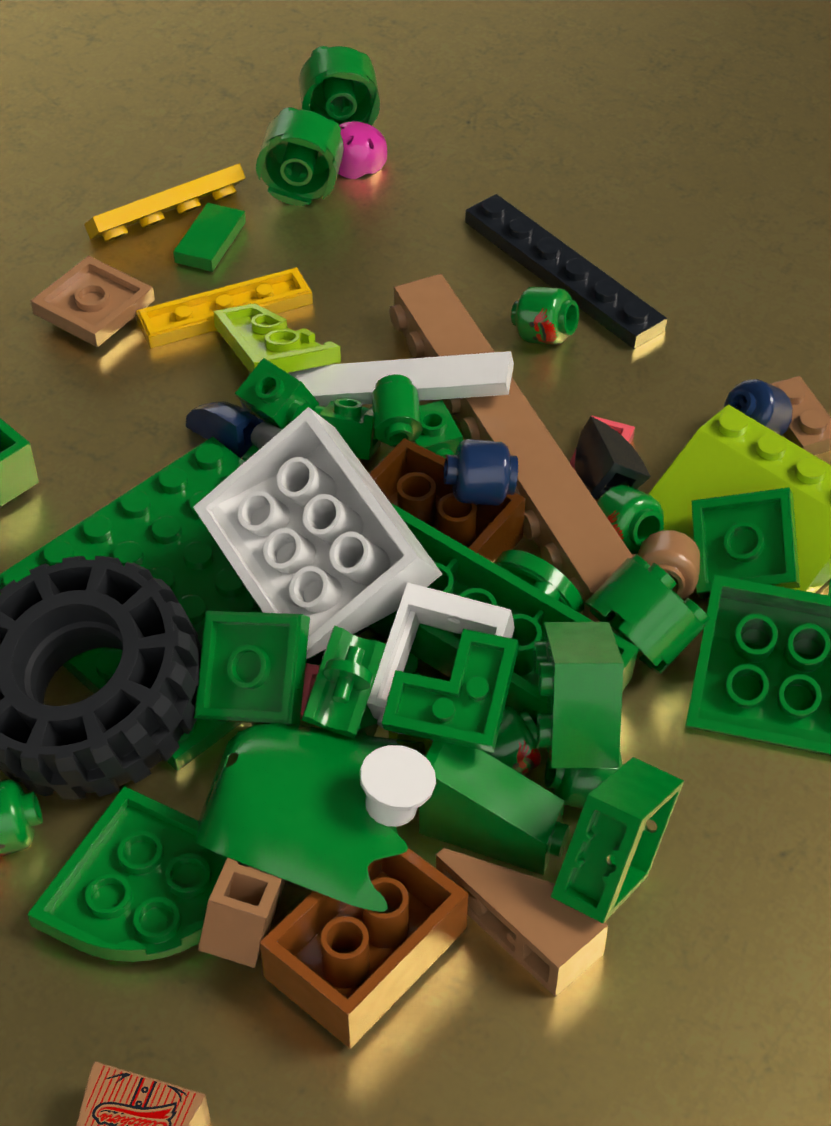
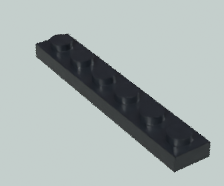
M495 194L466 209V224L550 287L565 289L571 295L572 300L577 303L578 308L633 349L665 332L667 318L499 195Z

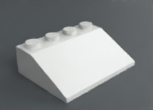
M309 407L193 507L263 613L303 614L310 617L306 659L326 649L334 625L354 634L397 611L407 582L428 587L442 575V572L336 428Z

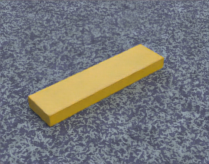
M295 267L136 311V316L140 329L151 349L217 331L213 312L216 310L255 303L278 314L313 304L312 291L298 268Z

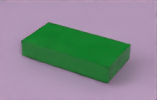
M207 203L173 251L175 263L213 272L245 225V211Z

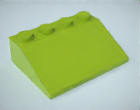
M728 404L697 430L649 492V495L655 498L663 509V530H675L686 534L694 541L692 500L790 487L794 499L800 588L792 589L816 593L831 579V465Z

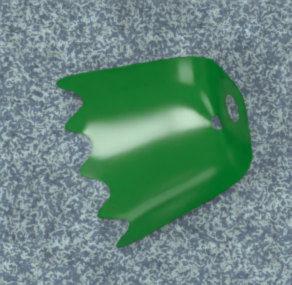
M281 723L255 725L239 731L227 743L199 818L196 843L213 852L346 904L371 911L384 912L388 909L387 903L383 895L373 886L368 874V866L375 860L407 852L408 846L389 826L380 824L370 817L366 810L367 795L360 785V768L365 757L375 749L387 745L404 746L397 743V741L423 742L358 734L353 739L323 728ZM232 753H237V761L231 766L226 767L228 756Z

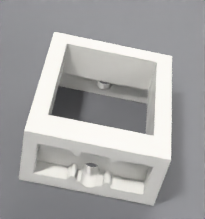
M407 582L367 702L373 717L378 719L377 724L383 728L381 723L395 670L404 671L420 623L462 634V630L467 629L512 638L515 628L512 611Z

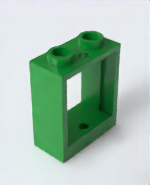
M632 757L587 795L551 898L604 924L647 879L684 780ZM647 820H653L657 824V830H650L646 825Z

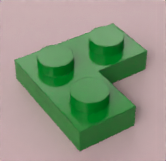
M463 629L450 681L395 670L381 723L384 730L494 753L519 649L518 640Z

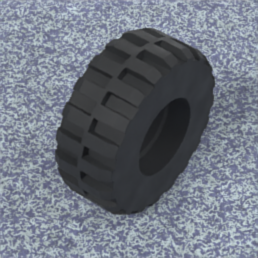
M84 556L63 558L62 563L52 566L45 563L29 570L30 575L18 582L13 580L0 590V770L9 779L22 782L29 791L42 796L53 795L54 791L62 799L69 800L86 798V793L96 792L99 797L120 791L119 786L132 780L134 783H137L152 774L150 769L156 766L162 759L166 762L179 749L178 741L182 735L191 732L197 721L194 716L197 688L199 686L202 645L197 638L198 634L173 591L162 579L153 578L148 569L126 562L125 566H123L119 558L95 556V560H86ZM108 647L122 650L121 660L115 673L98 692L74 704L63 706L44 705V697L49 682L58 669L68 660L82 652L95 648Z

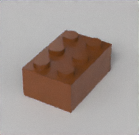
M409 848L403 854L375 860L368 866V874L373 886L383 895L387 903L388 909L386 911L377 912L355 907L313 891L259 942L264 978L349 1049L363 1037L467 929L468 892Z

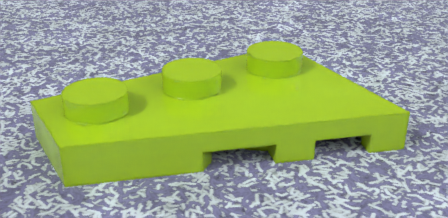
M255 303L213 311L215 328L250 373L263 358L287 373L341 362L339 345L331 341L321 345L315 341V333L305 328L294 331L287 327V320Z

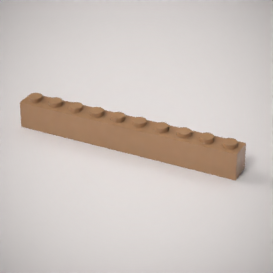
M442 274L394 287V305L389 308L390 319L394 329L397 332L401 331L405 336L409 352L413 358L494 352ZM511 378L509 395L442 399L450 414L455 415L459 421L464 440L502 442L508 446L512 456H517L518 480L515 493L526 498L523 533L527 539L535 541L541 551V558L562 572L577 588L584 603L582 615L594 622L598 621L590 612L591 608L585 605V602L627 558H632L633 555L513 378Z

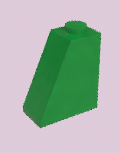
M433 740L426 758L435 770L436 785L431 798L419 807V834L544 875L551 855L560 858L568 839L570 825L562 823L565 800L482 750Z

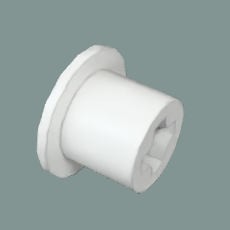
M387 745L375 749L365 757L360 768V785L367 795L366 810L370 817L380 824L393 827L407 824L414 818L417 808L431 798L436 785L435 770L426 757L417 750L398 745Z

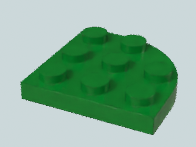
M124 786L27 916L32 927L91 956L120 962H140L165 958L183 952L200 943L208 900L227 857L196 843L198 820Z

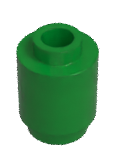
M393 374L378 380L371 395L376 438L392 447H396L404 438L411 442L415 441L422 433L417 388L412 385V381L408 377Z

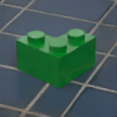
M544 622L543 641H534L533 648L534 673L538 674L539 695L548 696L547 714L537 715L538 748H547L551 768H619L624 662L610 623Z

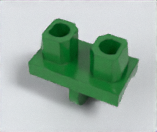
M334 625L301 720L354 739L357 735L386 644L358 637Z

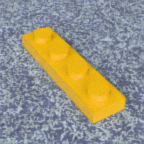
M239 163L96 215L88 220L84 226L90 240L103 235L105 242L111 241L127 234L126 227L140 222L142 228L163 221L165 219L163 213L176 208L178 214H183L200 207L199 199L212 195L214 201H218L237 193L235 186L245 180L246 177Z

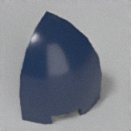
M224 401L201 404L192 409L186 416V427L207 440L214 437L240 458L253 445L251 442L253 429L258 424L265 422L240 406Z

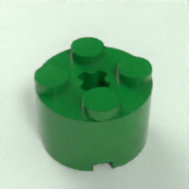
M320 46L313 50L311 57L303 65L299 76L302 110L318 113L327 119L336 121L339 125L351 121L373 125L380 111V98L375 70L370 57L355 49L342 46Z
M292 107L281 110L279 115L270 122L256 161V173L259 180L262 178L268 186L267 191L274 198L290 205L305 206L310 205L312 200L322 196L324 199L329 196L334 189L344 152L339 124L318 113L308 110H297Z
M634 554L632 558H627L585 602V605L591 608L590 612L599 622H609L613 633L639 647V651L643 653L639 660L658 674H661L710 620L705 611L689 598L683 600L672 590L677 583L664 569L656 563L650 566L637 554Z

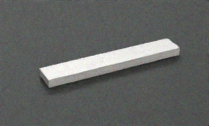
M511 351L330 364L289 372L288 374L305 385L319 402V406L326 407L331 401L340 398L358 400L362 405L372 404L371 395L378 380L393 374L406 376L412 381V385L418 390L419 401L509 395L514 362ZM240 400L243 409L247 410L248 412H251L246 407V405Z

